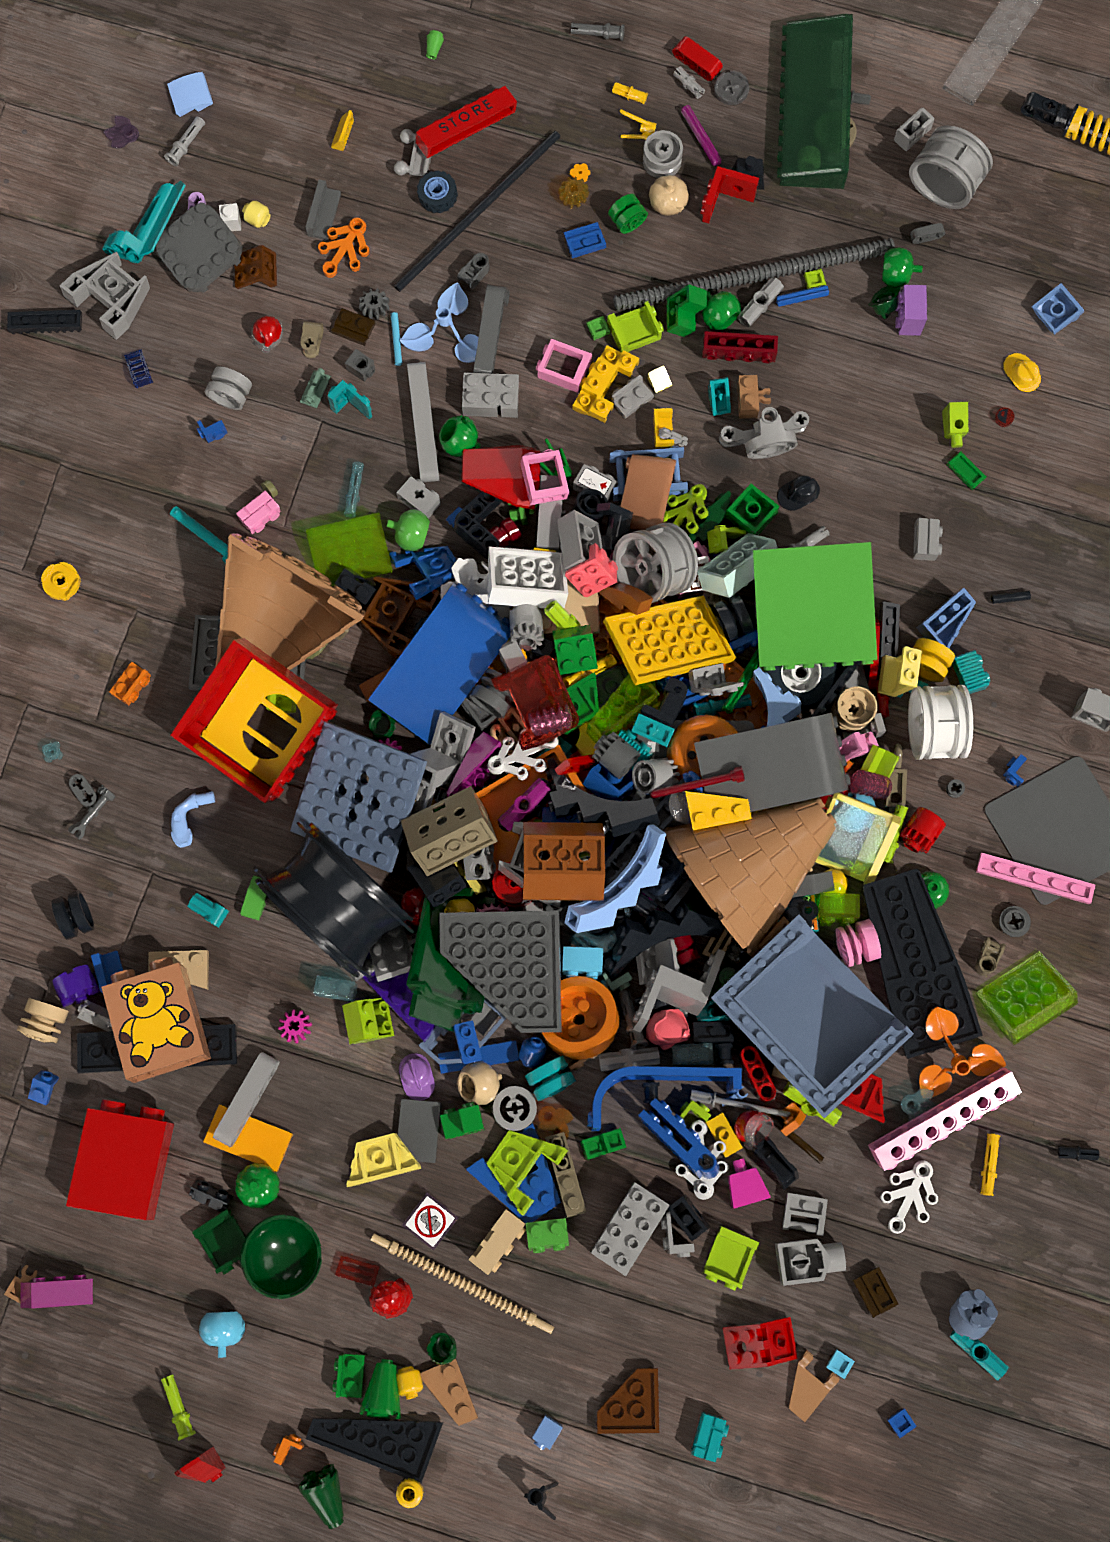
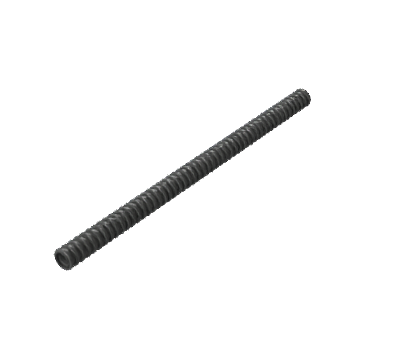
M888 238L882 241L877 240V242L872 241L871 244L867 242L866 245L862 243L860 246L857 244L855 247L850 246L849 248L844 247V249L839 248V250H828V253L823 251L822 254L819 252L817 255L812 254L811 256L806 255V257L790 258L789 261L785 259L784 262L780 260L778 263L757 265L756 268L752 266L751 269L747 267L746 270L742 268L740 271L719 273L718 276L713 274V277L709 275L707 278L702 277V279L680 281L679 284L675 282L674 285L670 283L669 286L647 288L646 291L642 289L641 292L637 290L636 293L632 291L630 294L614 295V307L618 312L620 309H631V307L636 308V306L642 307V304L646 301L650 305L653 302H664V300L667 301L668 297L687 285L713 292L714 289L716 291L719 288L723 290L726 287L728 289L730 286L746 285L747 282L751 284L752 281L756 283L757 280L761 282L763 279L768 280L771 277H784L785 274L790 276V273L794 275L796 272L799 274L801 271L806 272L807 270L812 271V269L828 268L829 265L833 267L834 264L839 265L840 263L845 264V262L850 263V261L866 260L867 257L869 259L872 256L876 258L878 255H885V252L889 249L895 248V244L892 238Z

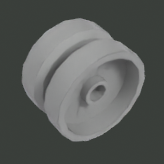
M665 130L656 131L648 136L644 144L643 165L649 175L659 178L661 176L675 175L681 167L683 145L680 138L676 134Z
M221 366L215 367L211 376L212 381L208 383L205 389L206 396L223 407L241 410L246 401L245 395H248L251 390V381L235 370Z

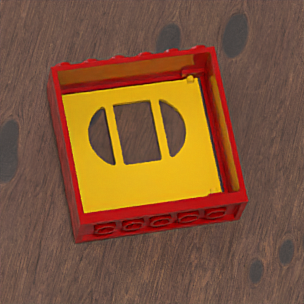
M241 638L233 640L170 736L261 801L267 803L281 796L284 791L282 787L286 782L289 783L295 775L293 771L305 761L303 756L315 746L316 742L314 740L322 733L324 722L332 720L336 715L337 710L335 709L338 704L247 639ZM281 694L292 699L300 710L301 723L267 700L266 696ZM260 703L297 728L296 733L284 750L247 724ZM243 731H246L278 754V757L263 759L254 755L244 742Z

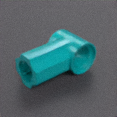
M198 893L192 896L187 906L218 928L230 912Z

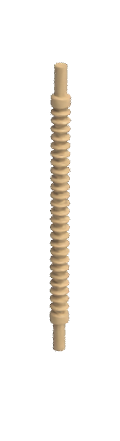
M375 1233L373 1234L371 1241L388 1249V1252L392 1255L396 1253L397 1257L402 1256V1260L407 1259L408 1263L412 1261V1265L417 1264L418 1268L420 1266L423 1267V1271L427 1269L428 1273L432 1272L433 1276L438 1275L439 1279L442 1277L443 1281L448 1280V1284L453 1283L454 1287L458 1285L459 1289L463 1288L464 1292L469 1291V1295L473 1293L474 1297L479 1296V1300L484 1299L485 1303L488 1301L490 1305L494 1304L495 1308L500 1307V1311L505 1310L506 1314L510 1312V1316L515 1315L516 1319L518 1317L521 1318V1322L524 1320L529 1326L534 1325L549 1334L552 1333L554 1326L537 1318L536 1314L532 1312L529 1314L527 1313L528 1310L523 1311L522 1307L517 1308V1304L513 1306L512 1302L507 1303V1299L502 1300L501 1296L498 1298L496 1297L497 1294L492 1295L491 1291L486 1292V1288L481 1289V1286L477 1287L476 1283L471 1284L470 1280L468 1282L465 1281V1277L461 1279L460 1275L456 1276L455 1272L450 1273V1270L446 1271L445 1267L440 1268V1264L435 1265L434 1261L430 1263V1259L425 1260L424 1256L419 1257V1253L415 1255L414 1251L409 1252V1248L404 1249L403 1245L400 1247L396 1241L391 1242Z

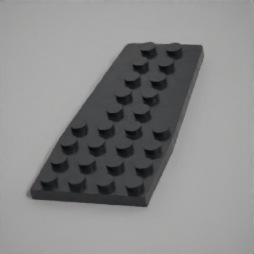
M913 869L864 884L862 891L868 917L874 925L881 947V958L878 961L891 1013L914 1033L902 1045L906 1059L948 1047L944 1037L935 1041L926 1032L927 1016L935 1007H941L953 1012L958 1019L959 1026L957 1031L953 1035L947 1036L952 1045L983 1036L965 978L920 871Z

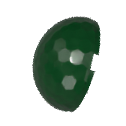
M276 1215L260 1221L247 1234L242 1244L240 1262L244 1277L256 1292L268 1298L285 1299L301 1294L314 1282L322 1264L321 1243L316 1232L309 1224L295 1216Z

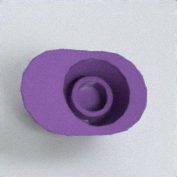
M417 1053L405 1056L399 1066V1074L405 1093L413 1100L422 1101L429 1098L434 1091L435 1082L428 1060L423 1055Z

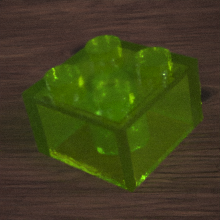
M820 893L815 898L819 908L817 919L822 926H831L832 923H840V926H851L852 923H855L860 918L859 894Z

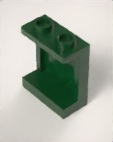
M230 1209L223 1211L192 1231L194 1237L200 1241L214 1265L216 1274L222 1272L225 1275L234 1269L233 1265L240 1261L242 1244L246 1236Z

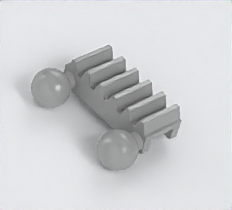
M410 129L402 130L400 139L403 143L409 144L414 141L410 165H407L404 161H397L394 165V171L398 175L409 173L410 175L423 177L425 174H428L431 157L427 159L415 143L416 134Z

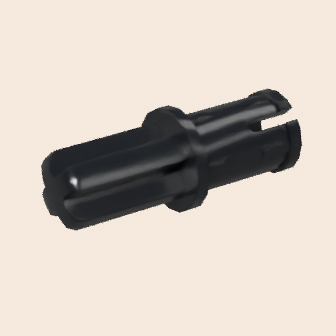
M1080 1145L1076 1147L1058 1146V1159H1076V1161H1080V1159L1098 1160L1100 1156L1099 1149L1081 1148Z

